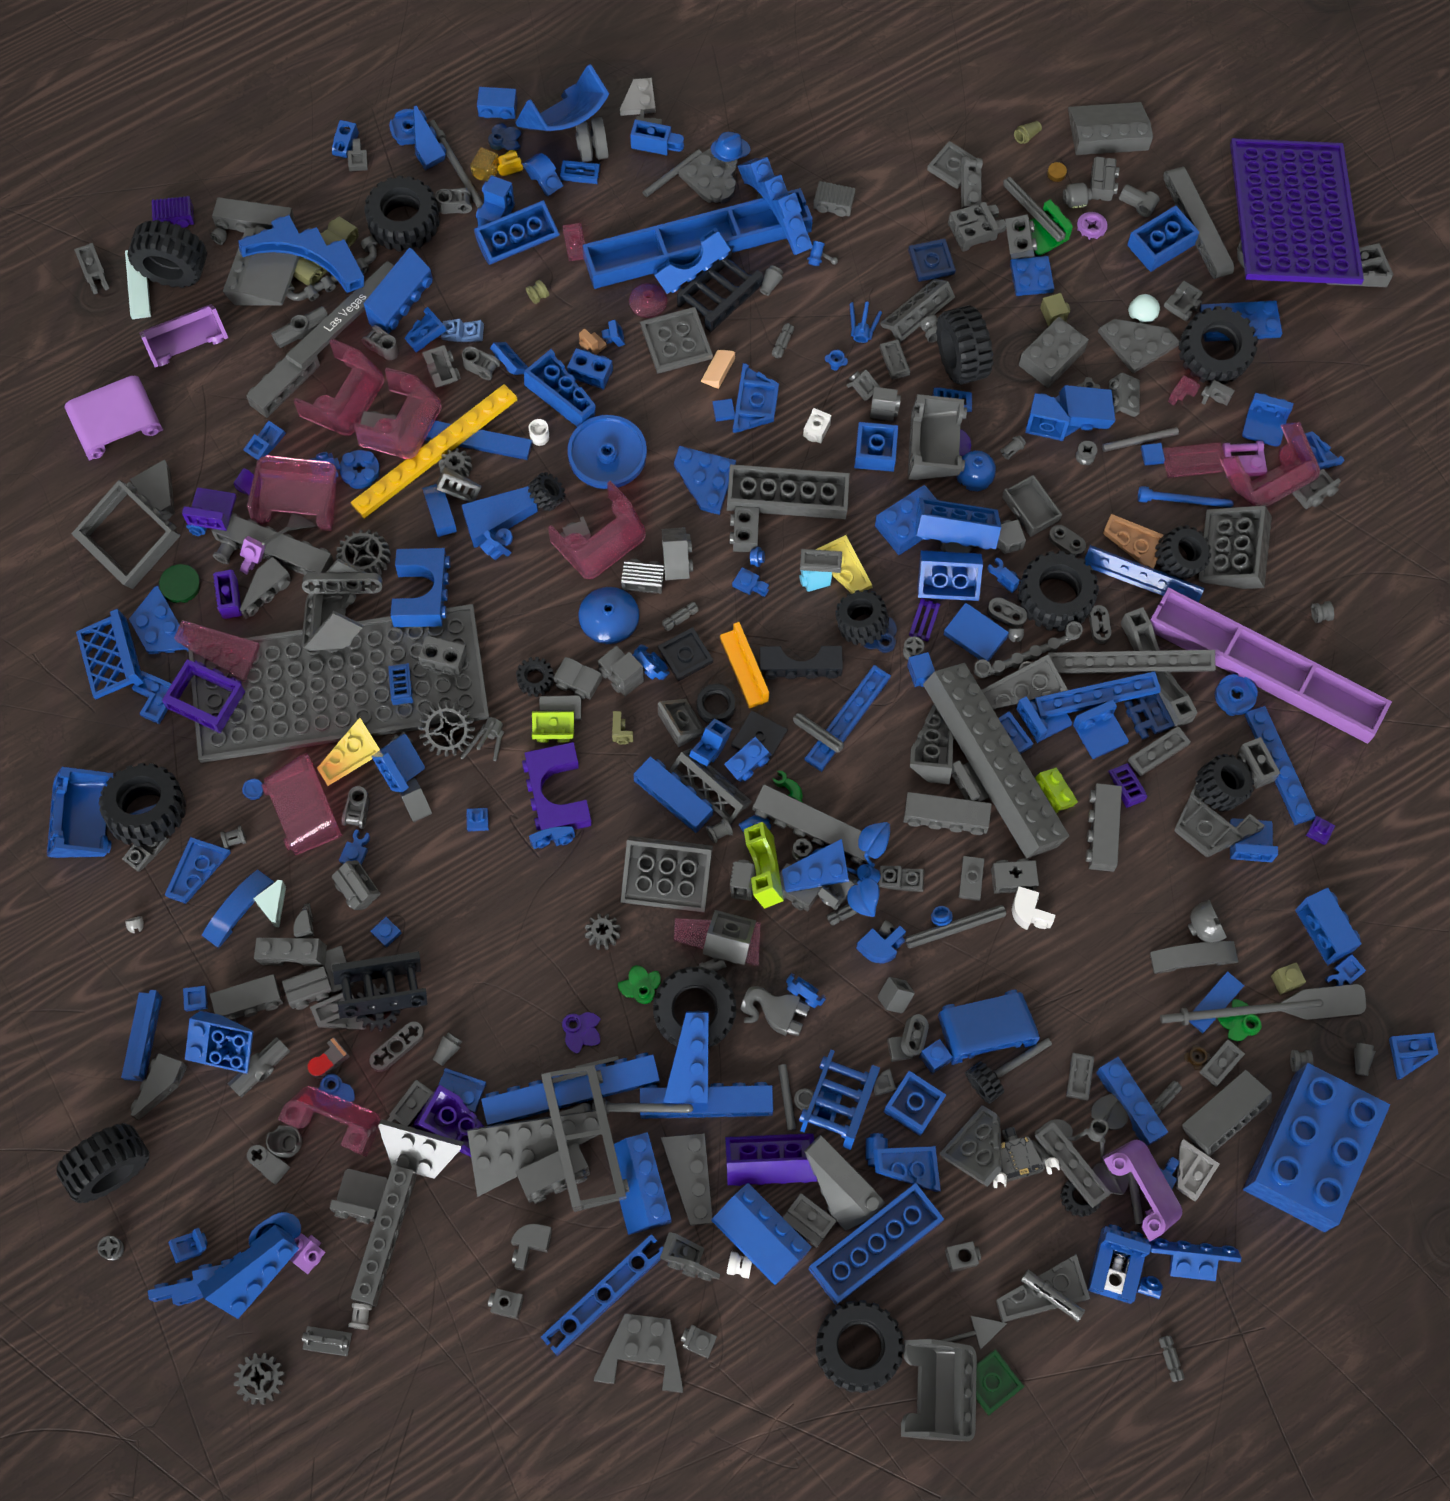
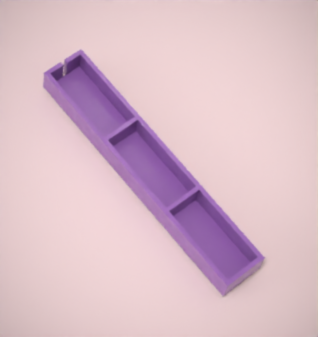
M1169 587L1150 620L1154 634L1185 650H1215L1216 666L1231 674L1249 678L1255 686L1367 744L1375 736L1392 701Z

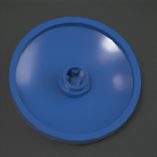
M601 415L586 420L575 429L568 443V460L572 471L581 481L596 488L613 489L624 486L641 473L646 463L647 446L642 432L631 421L619 416Z

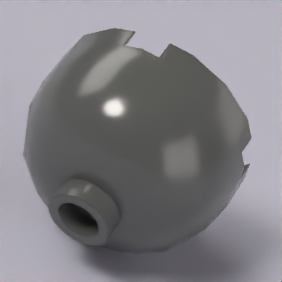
M1210 900L1203 901L1192 909L1190 914L1191 923L1188 924V927L1193 936L1197 935L1201 941L1209 943L1219 942L1227 938Z

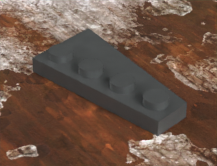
M1077 1254L1038 1276L1044 1281L1048 1280L1052 1287L1074 1303L1090 1299ZM1026 1284L1019 1286L996 1300L1002 1323L1058 1307L1043 1296L1039 1297L1036 1295L1037 1292Z

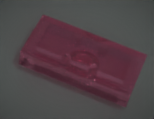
M581 223L563 225L568 260L584 259L582 245L585 244Z

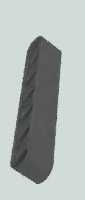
M1182 166L1165 171L1163 175L1164 182L1175 205L1200 232L1195 245L1213 279L1233 274L1234 265L1187 170Z

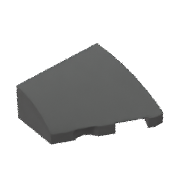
M310 903L304 904L295 920L294 936L296 938L314 936L312 926L314 920Z

